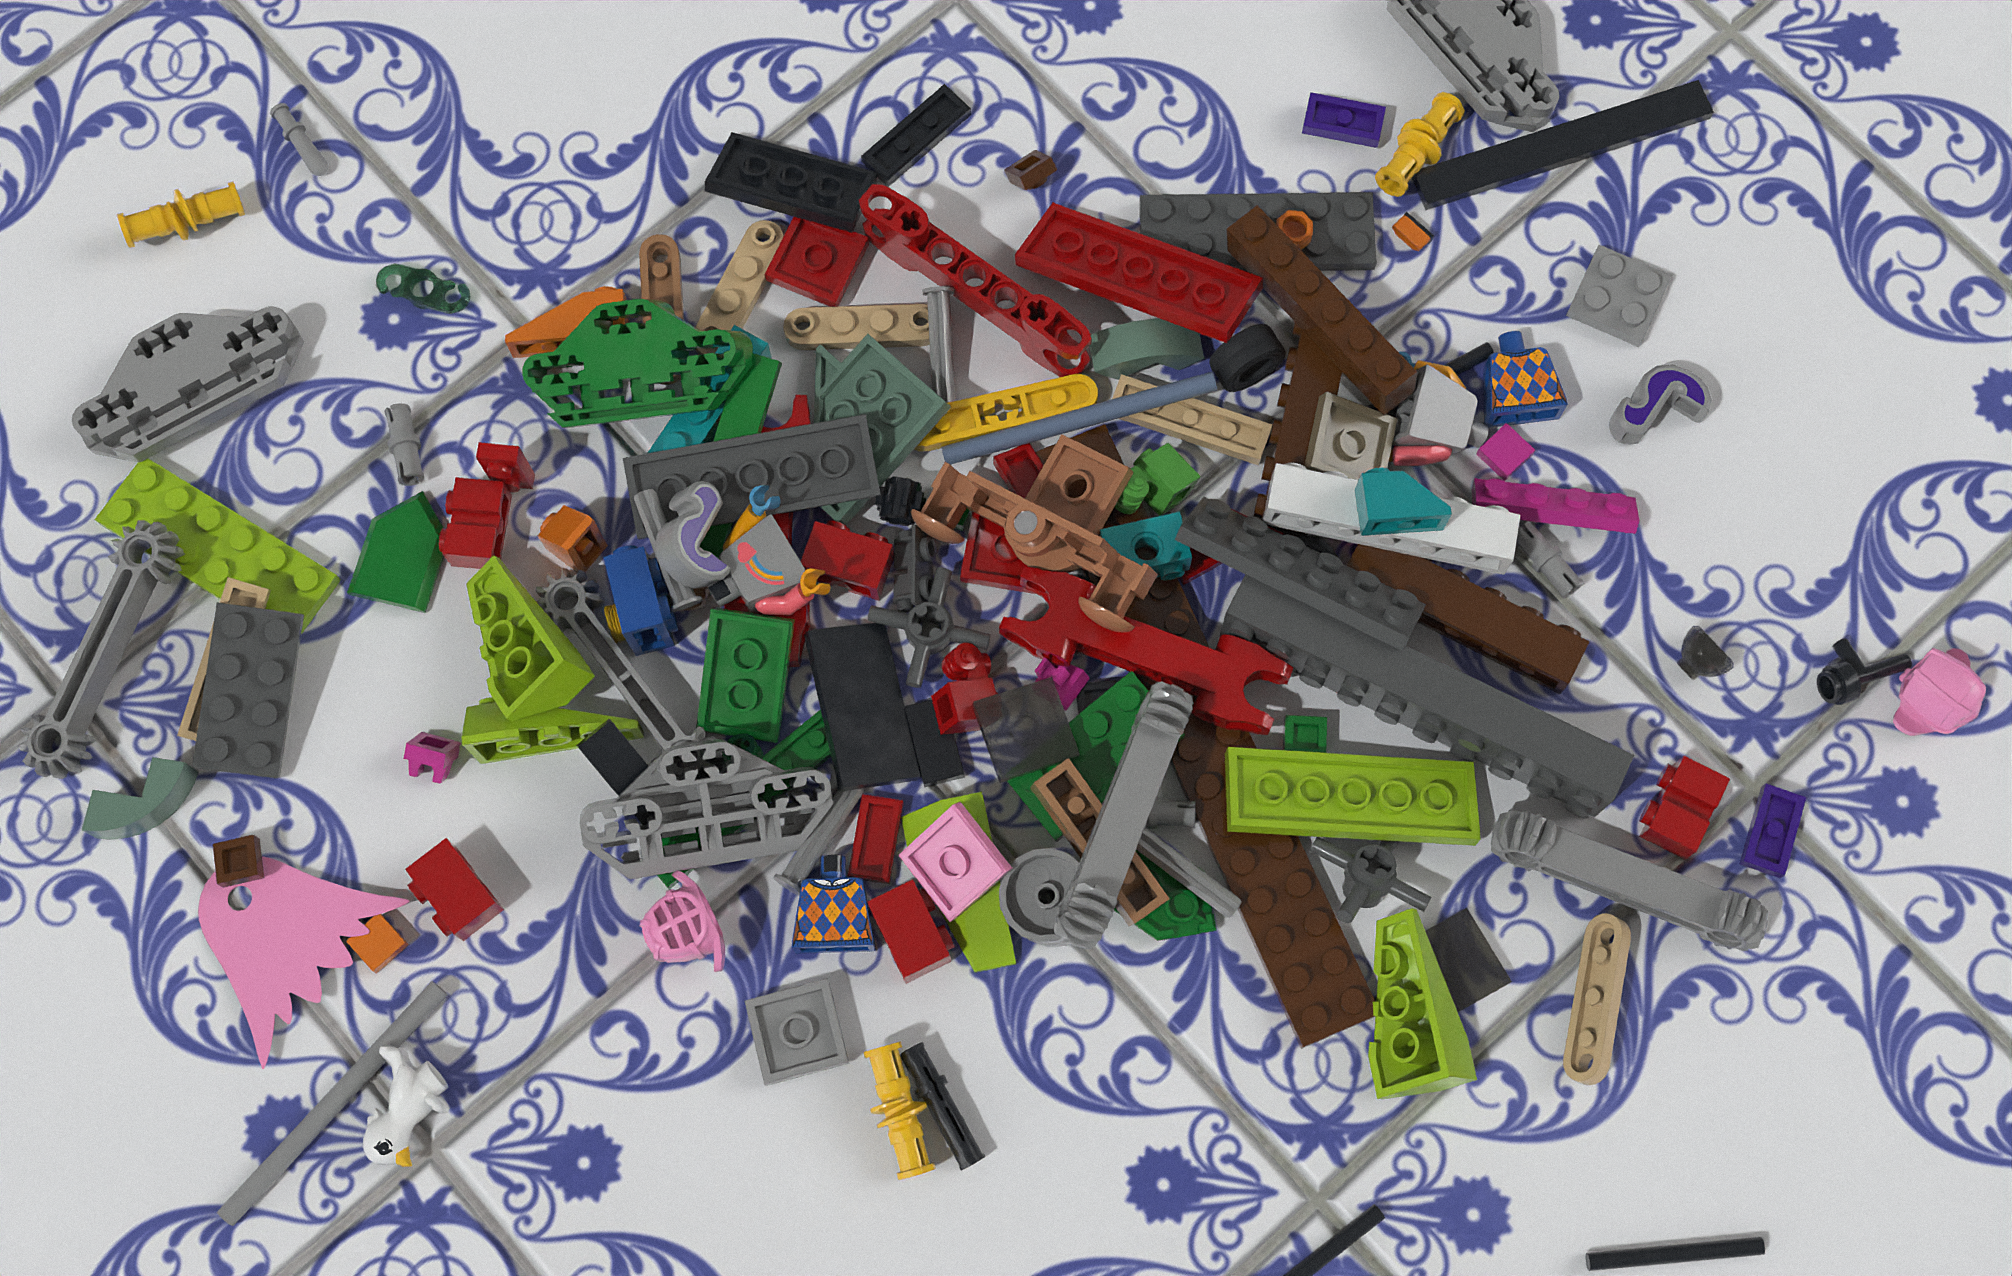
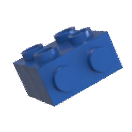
M634 545L619 547L613 551L612 555L604 556L622 634L635 656L675 646L672 633L679 631L675 613L671 612L668 598L665 595L668 594V588L656 557L650 559L644 546L637 548Z

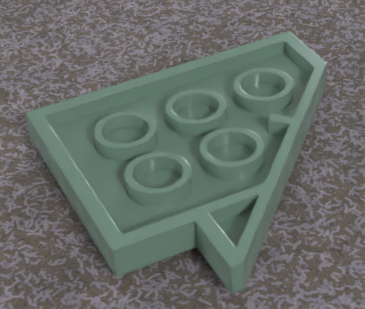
M869 334L860 341L842 363L820 344L816 348L814 423L866 414L878 484L881 486L886 478L890 477L949 411L951 406ZM870 498L822 506L821 508L836 522L847 525Z

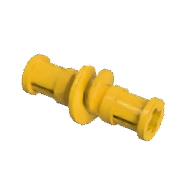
M1438 93L1432 100V107L1426 115L1422 116L1421 119H1410L1403 125L1400 134L1397 136L1399 147L1394 152L1393 158L1387 166L1381 167L1375 175L1376 183L1385 193L1395 197L1402 196L1408 190L1410 179L1420 171L1424 164L1432 165L1440 160L1442 153L1438 144L1446 137L1448 129L1452 124L1459 122L1465 113L1462 103L1457 97L1450 93Z
M234 181L228 182L229 187L208 193L200 192L192 195L190 198H185L179 189H175L174 202L172 203L168 201L165 205L151 206L148 210L127 216L124 213L117 214L128 247H135V242L170 235L173 231H177L183 241L188 240L189 227L196 232L198 231V224L212 223L215 219L236 213L239 216L245 215Z
M900 1041L863 1052L864 1057H869L877 1084L875 1085L876 1093L882 1103L871 1108L870 1111L871 1114H880L886 1117L877 1124V1128L884 1126L889 1128L888 1137L890 1144L894 1147L900 1172L896 1173L898 1180L936 1169L934 1162L929 1163L922 1137L924 1136L922 1125L917 1119V1114L927 1108V1103L924 1101H912L910 1094L911 1085L908 1076L905 1075L898 1050L902 1048Z

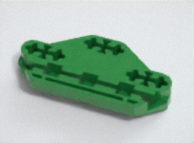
M632 299L596 306L554 352L530 356L523 365L522 375L525 383L532 389V392L538 395L555 411L554 413L547 414L562 428L716 410L753 365V345L751 339L741 331L720 329L700 331L676 316L670 304L664 301ZM638 316H652V320H648L646 323L630 322L613 325V321L619 318L632 319L638 318ZM730 346V351H726L724 354L707 353L689 356V351H693L695 348L710 349ZM584 365V370L578 373L565 372L547 375L548 370L553 368ZM732 368V373L720 391L711 393L713 388L710 385H705V377L725 375V369ZM673 375H681L683 396L676 397L674 389L654 392V384L673 382ZM630 381L632 403H625L624 396L604 398V390L623 388V382ZM580 388L582 409L575 410L574 402L561 403L557 396L573 395V389Z

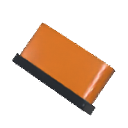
M1408 212L1392 226L1395 234L1415 251H1420L1427 243L1430 244L1434 237L1430 231Z

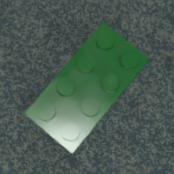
M1132 671L1003 776L1056 842L1061 840L1064 835L1030 788L1035 781L1069 758L1103 805L1132 732L1131 727L1135 721V716L1147 692H1149ZM1184 733L1180 736L1178 742L1185 737Z

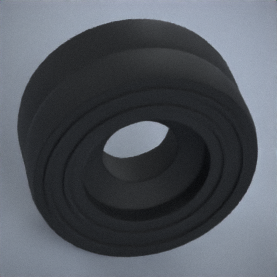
M1257 324L1238 332L1230 338L1228 343L1220 345L1212 354L1209 364L1223 388L1228 392H1237L1253 386L1271 374L1283 362L1286 351L1270 326L1267 324Z

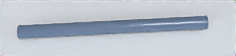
M1212 371L941 447L945 462L952 465L1218 391Z

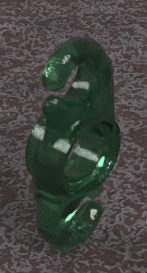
M394 263L383 267L376 277L377 289L381 294H386L389 291L386 285V278L390 275H399L401 283L398 287L391 289V295L393 297H403L420 309H431L454 314L463 311L468 306L471 298L467 285L460 283L457 287L461 295L460 300L454 303L446 302L445 295L449 290L455 288L454 281L442 280L428 269H417ZM426 280L433 283V290L429 295L425 297L413 295V288L418 282Z

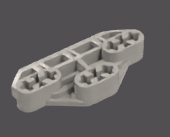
M1412 0L1387 1V11L1482 120L1529 132L1538 130L1550 121L1559 100V90L1543 72L1540 17L1537 10L1528 0H1414L1417 3L1415 6L1410 2ZM1447 35L1452 40L1448 44L1444 41V39L1447 38ZM1481 74L1486 78L1482 83L1478 79L1481 77ZM1504 104L1515 116H1507V111L1503 108Z
M274 306L263 308L246 318L194 313L175 314L138 333L131 339L101 394L81 404L72 415L73 427L81 435L86 447L92 453L122 460L142 462L284 386L301 351L304 340L288 315L281 308ZM260 337L262 342L258 343L256 338ZM171 344L173 348L170 349L167 345ZM286 355L284 359H282V360H280V361H278V362H275V360H277V359H279L280 357ZM190 403L191 408L188 409L186 404ZM119 443L122 444V445H120V446H118V447H116V448L113 447V446H115V445H117V444H119Z
M723 739L672 746L663 751L617 798L590 803L582 810L579 823L582 842L586 849L629 879L798 851L833 805L831 784L824 773L813 767L783 770ZM719 748L726 755H731V760L724 762V769L718 770L717 766L712 763L701 765L707 775L697 776L698 768L696 766L683 768L682 776L676 777L671 770L666 771V767L673 764V757L677 755L680 756L683 762L697 761L691 753L694 750L702 749L700 752L702 760L716 757V750ZM807 777H811L813 781L820 783L819 788L813 789L812 797H809L803 791L790 792L796 802L788 803L789 797L785 793L772 796L771 804H767L762 798H758V794L764 792V785L768 783L774 790L788 789L782 781L785 778H790L789 785L793 788L806 785ZM645 805L647 811H654L652 816L647 817V824L643 826L639 825L637 819L623 820L628 829L626 831L618 832V821L605 824V831L597 833L594 826H587V822L594 820V813L602 812L605 819L618 817L613 808L617 806H623L622 813L624 816L636 814L637 806ZM812 808H815L814 814L803 830L797 831L799 827L794 823L780 826V818L812 813ZM754 817H757L760 838H757L755 830L728 835L721 834V828L754 823ZM695 827H698L701 848H698L697 840L669 844L662 847L661 834L662 838L696 833ZM636 838H639L642 858H639L638 850L624 852L621 856V859L624 861H619L603 848L637 843Z

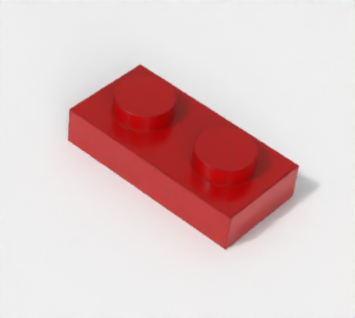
M478 442L476 459L490 480L503 481L510 492H519L520 488L533 489L535 473L519 446Z

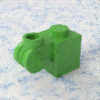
M1169 443L1155 451L1149 448L1133 463L1134 467L1131 470L1134 473L1114 508L1124 514H1133L1144 500L1159 516H1162L1186 500L1201 476Z

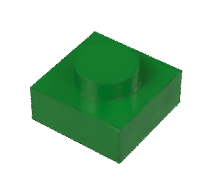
M1285 715L1283 750L1326 753L1327 717Z

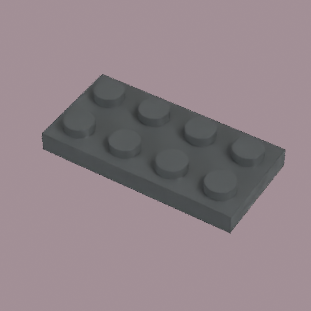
M217 602L192 768L280 778L304 614Z

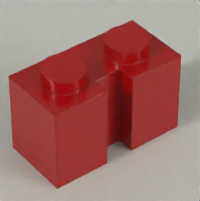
M455 477L454 489L448 491L445 504L446 513L452 515L451 523H447V528H442L439 536V550L451 566L481 569L493 555L501 560L512 494L503 481Z
M815 521L801 563L805 570L812 568L825 571L823 575L818 577L817 582L830 584L832 587L838 585L847 588L851 593L879 601L894 560L893 544L888 543V539L876 533L867 532L864 536L850 532L849 527L836 521H827V524Z
M1686 756L1680 758L1673 765L1667 763L1656 784L1662 788L1656 801L1649 800L1639 819V822L1645 824L1639 837L1686 860L1697 852L1710 824L1709 820L1712 813L1718 807L1730 778Z
M447 838L405 869L413 880L407 886L420 903L430 902L437 912L432 916V919L446 937L453 933L456 937L465 941L504 910L456 845Z
M913 879L867 901L869 909L905 984L951 962L948 950L955 947L944 924L936 927L930 915V912L936 910V907L924 888L917 889Z

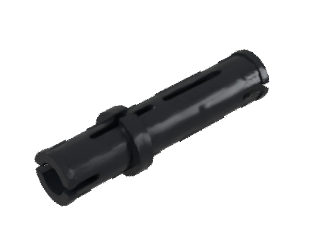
M921 1042L902 1052L900 1057L917 1087V1090L914 1091L917 1098H923L924 1102L927 1103L931 1115L962 1171L985 1158V1155L981 1152L963 1116L945 1085L948 1081L945 1075H939L924 1048V1043Z

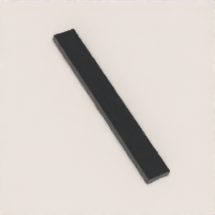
M1699 80L1422 168L1417 174L1413 175L1412 180L1425 210H1429L1708 120L1712 117L1714 111Z

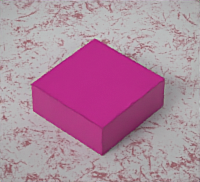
M1506 423L1478 449L1476 455L1506 481L1534 454L1535 449Z

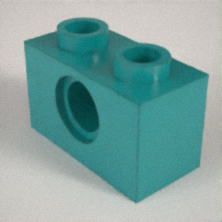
M1180 512L1100 529L1099 537L1106 540L1120 555L1141 566L1143 563L1149 565L1158 574L1157 577H1161V580L1166 581L1179 578L1185 574V571L1190 570L1192 561L1190 547L1175 540L1183 523ZM1148 547L1154 550L1157 556L1152 560H1142L1135 552L1139 548Z

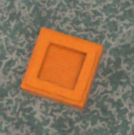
M382 914L373 916L364 924L370 930L369 934L350 937L346 941L376 974L409 945Z

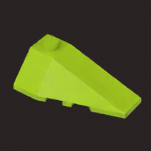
M493 555L466 583L474 623L480 626L484 645L480 646L481 657L487 661L490 678L486 679L488 690L506 719L515 721L565 706L595 677L576 647L500 558Z
M493 697L479 700V705L466 708L461 738L462 745L480 764L579 749L576 745L608 719L615 724L628 741L644 738V730L639 722L634 719L563 708H555L510 721L505 718Z
M982 792L939 800L902 816L907 847L953 804L958 802L963 804L992 841ZM1000 880L957 919L951 922L939 909L975 973L1016 965L1009 925L1000 909Z
M1411 908L1377 920L1373 970L1378 976L1376 1002L1373 1001L1375 1031L1374 1042H1369L1368 1051L1377 1099L1438 1092L1476 1081L1477 1076L1468 1037L1417 909Z

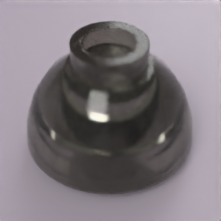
M1692 626L1689 629L1681 646L1682 658L1676 663L1693 681L1699 676L1710 678L1721 676L1734 668L1732 659L1700 626Z

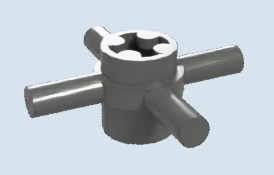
M937 568L928 602L916 605L908 614L873 605L869 609L867 621L905 630L908 642L915 648L905 684L914 688H921L930 655L943 651L950 641L971 643L977 648L985 650L989 646L991 634L954 625L951 614L943 607L953 573L949 569ZM927 620L928 623L941 624V629L932 628L930 630V637L920 635L922 633L920 623Z
M1316 837L1310 851L1344 869L1345 879L1342 889L1346 899L1337 912V916L1342 922L1351 923L1360 908L1377 906L1388 893L1422 912L1425 911L1432 897L1396 878L1397 864L1392 853L1399 841L1380 840L1378 845L1368 844L1362 846L1352 855L1334 844Z

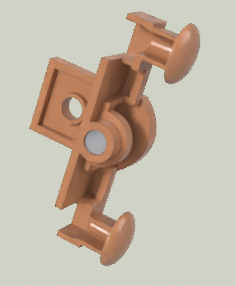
M1062 434L1026 498L971 471L965 476L950 464L944 462L931 485L933 491L921 512L915 509L911 510L912 519L926 534L945 543L959 544L965 538L955 532L954 529L965 510L968 509L1003 527L1008 543L1017 557L1028 567L1065 573L1073 572L1081 567L1100 577L1101 579L1089 600L1079 597L1078 602L1082 611L1092 621L1115 632H1130L1134 629V626L1124 620L1123 617L1135 596L1144 600L1158 575L1149 565L1143 563L1141 566L1120 555L1106 540L1098 536L1100 529L1103 528L1134 472L1129 467ZM1079 479L1086 480L1087 488L1084 494L1078 498H1070L1068 495L1070 485Z

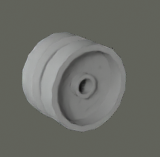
M1053 848L1033 849L1017 857L1011 864L1013 869L1003 877L999 888L1000 909L1008 925L1022 937L1046 947L1070 945L1064 939L1055 935L1054 925L1056 923L1055 918L1060 909L1059 906L1063 902L1065 893L1070 888L1079 862L1069 853ZM1051 890L1055 893V898L1052 903L1046 904L1048 899L1045 894Z

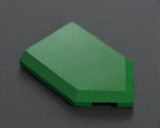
M423 491L372 518L347 591L348 595L426 613L444 558L439 550V536L444 527Z
M1135 850L1169 897V900L1135 923L1136 927L1157 941L1217 931L1212 907L1139 851ZM1114 908V911L1120 915L1118 910Z

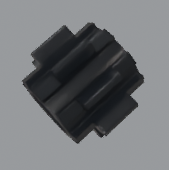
M897 476L886 478L884 487L879 486L881 496L876 497L874 504L877 506V510L880 511V519L894 525H914L915 522L912 519L911 510L915 509L921 512L926 503L924 492H921V483Z

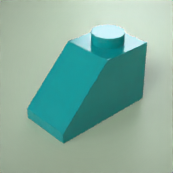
M1388 468L1368 470L1366 473H1361L1354 490L1361 536L1443 531L1452 515L1451 507L1404 471H1390Z

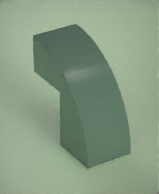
M1160 318L1133 321L1091 334L1092 342L1089 345L1094 372L1117 380L1120 379L1121 374L1129 376L1154 363L1181 370L1204 359L1199 333Z
M152 757L142 797L92 790L82 831L97 839L112 840L130 838L157 827L173 815L183 804L195 784L199 771L185 762Z

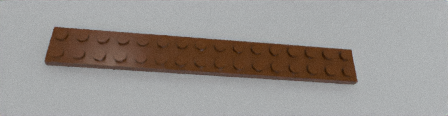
M1105 424L1070 438L1124 465ZM1056 444L1036 451L1043 465ZM1079 479L1070 485L1068 489L1070 498H1078L1084 494L1087 488L1086 480ZM1142 503L1133 514H1124L1113 508L1102 529L1149 519ZM1148 547L1139 548L1135 552L1142 560H1152L1157 556L1155 551ZM1082 568L1087 581L1097 586L1101 578ZM1157 577L1144 600L1135 596L1125 614L1126 617L1209 647L1177 578L1165 581L1161 580V577ZM1135 674L1148 691H1150L1152 685L1157 683L1154 680ZM1192 695V699H1193L1192 708H1193V705H1194L1195 700H1196V696H1193V695ZM1191 712L1183 732L1185 737L1177 743L1170 763L1187 800L1196 801L1195 818L1228 890L1241 900L1237 910L1300 1048H1306L1374 1018V997L1297 835L1227 832L1225 752L1228 747L1257 749L1250 733L1221 728L1199 719Z

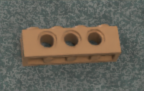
M1068 758L1035 781L1030 789L1081 859L1102 804ZM1136 851L1119 891L1115 906L1128 926L1134 925L1169 900L1167 894Z

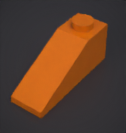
M604 286L596 288L594 291L582 292L506 334L505 343L513 358L554 352L596 306L627 300L623 289ZM619 318L613 321V325L630 323L628 318Z

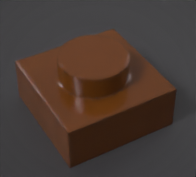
M1034 150L1004 169L1011 184L1024 190H1031L1043 185L1047 181V177L1057 171V168L1051 156Z
M249 835L213 844L216 882L219 886L224 888L264 878L260 838L255 835Z

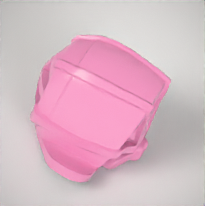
M1933 648L1912 669H1905L1904 673L1899 676V680L1902 682L1899 692L1901 702L1900 707L1893 716V723L1902 733L1916 736L1934 732L1950 734L1959 727L1975 720L1979 715L1982 701L1986 694V686L1970 668L1968 655L1961 649L1952 648L1945 653Z
M677 870L671 875L682 883V887L666 891V895L659 899L645 914L643 920L640 921L639 926L642 928L645 943L653 953L654 959L660 962L673 963L688 962L695 959L701 960L707 957V955L714 953V972L722 971L725 964L723 932L709 901L697 883L685 873Z

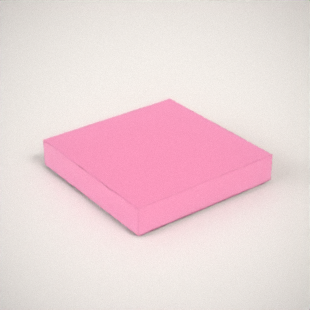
M961 802L953 804L898 855L949 922L957 919L1013 869Z

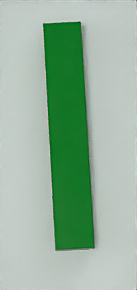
M752 354L753 365L726 398L714 441L761 433L782 366L780 361ZM733 523L710 527L699 547L712 553L720 560L719 555L723 552V545L731 532Z
M821 709L766 753L763 760L783 770L800 767H813L817 769L827 761L831 754ZM790 778L782 779L788 789L774 790L768 783L764 785L765 790L763 793L758 794V798H762L767 804H771L772 796L786 794L793 789L789 785ZM749 824L721 828V834L739 833ZM695 827L696 833L662 838V847L664 845L697 840L698 848H701L698 827ZM694 869L683 870L681 872L688 875ZM674 872L657 875L669 890L679 882L671 875Z

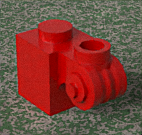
M964 642L959 644L943 658L941 663L942 671L947 678L956 681L948 682L931 696L941 735L985 730L1002 717L1000 696L995 690L993 679L988 678L991 672L989 655L985 652L981 653L971 643Z

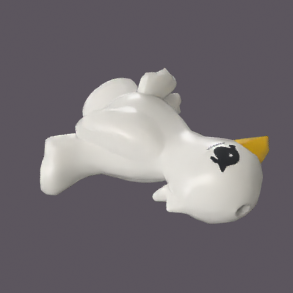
M386 1044L380 1046L379 1053L392 1066L393 1080L389 1093V1109L383 1115L381 1110L375 1108L374 1116L367 1118L363 1149L367 1158L378 1165L388 1166L397 1164L402 1167H411L409 1142L413 1127L424 1119L432 1109L439 1113H447L449 1111L448 1103L440 1096L448 1088V1085L440 1072L429 1061L416 1068L412 1065L406 1049Z

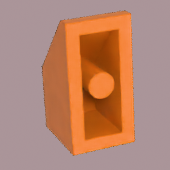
M565 505L557 513H551L543 521L540 533L537 535L546 550L576 572L579 570L586 572L608 546L594 519Z

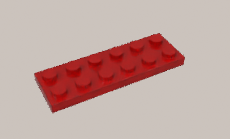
M1053 202L1015 253L1016 266L1224 343H1228L1263 289V277Z

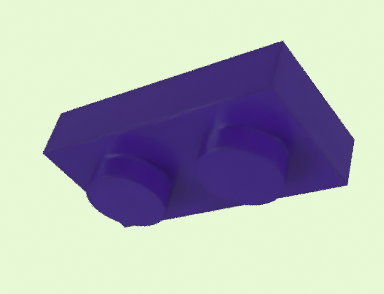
M1310 92L1302 134L1377 148L1386 107Z
M1767 783L1764 784L1759 792L1739 864L1778 878L1785 876L1807 797Z

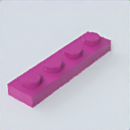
M1474 478L1471 491L1473 505L1482 507L1501 506L1511 513L1520 514V520L1632 534H1636L1639 515L1636 497H1629L1621 493L1603 494L1587 492L1579 488H1553L1538 483H1511L1496 478L1488 480Z

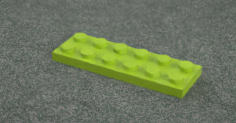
M149 458L136 464L94 519L101 526L122 539L125 537L122 527L129 526L135 530L138 520H145L150 524L153 522L162 523L167 527V532L172 531L177 534L180 540L176 546L182 548L185 555L175 559V563L179 564L182 571L176 573L221 600L228 577L270 589L271 592L265 609L304 614L301 634L341 581L330 570ZM152 547L147 549L144 553L151 556Z
M1228 747L1225 752L1227 832L1476 846L1481 840L1474 762Z

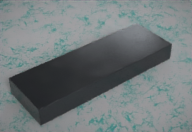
M943 84L861 155L862 163L869 170L877 172V177L889 187L971 115V108L949 87Z
M610 719L576 745L618 796L648 767V764ZM639 805L634 816L642 825H646L647 817L652 816L654 811H647L645 805Z

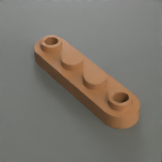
M652 235L644 240L639 250L642 299L664 301L670 304L676 316L684 320L681 258L678 246L667 235ZM658 256H667V259L664 262H655V259ZM652 316L643 317V323L652 320ZM673 375V378H674V381H673V382H665V383H658V384H662V385H671V384H674V383L678 382L679 380H681V375Z

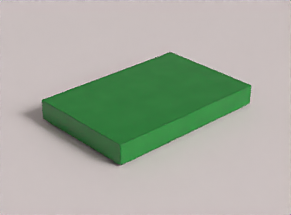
M717 607L710 609L696 728L700 726L704 728L705 732L729 736L747 733L753 736L755 740L774 743L779 741L795 619Z

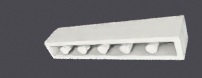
M1276 463L1263 516V521L1267 525L1502 575L1506 573L1514 560L1520 514L1511 513L1504 507L1495 505L1487 507L1469 504L1465 499L1459 497L1440 498L1451 507L1452 512L1443 531L1361 536L1354 491L1358 480L1349 479L1346 475L1335 471L1321 473L1307 470L1305 466L1297 463H1286L1284 465Z

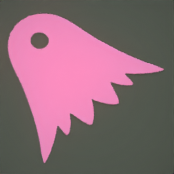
M262 857L263 879L223 888L216 882V872L211 875L200 895L198 907L200 926L208 945L224 969L243 1008L262 1069L266 1066L271 1050L275 1014L287 1024L291 1023L292 1002L290 993L307 1001L319 1003L321 1001L322 988L317 966L323 968H345L353 965L352 957L341 941L340 936L356 937L369 934L370 930L358 919L392 911L409 903L410 900L347 888L317 878L268 857ZM238 886H245L252 893L251 903L244 910H233L228 904L229 893Z

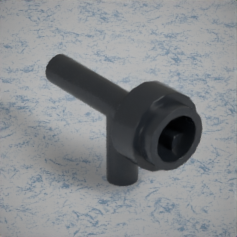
M1844 638L1832 646L1841 661L1823 668L1822 672L1817 676V688L1821 697L1826 702L1843 705L1859 698L1861 685L1911 668L1912 662L1907 654H1901L1865 666L1848 639Z

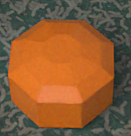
M1287 210L1276 220V225L1300 250L1311 242L1313 221L1303 211Z

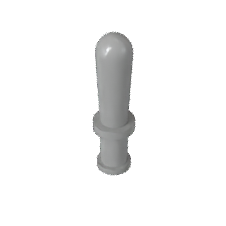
M286 103L275 105L271 109L270 115L282 127V135L285 140L293 143L312 174L316 176L326 174L328 163L305 134V126L301 122H296L289 112V107Z

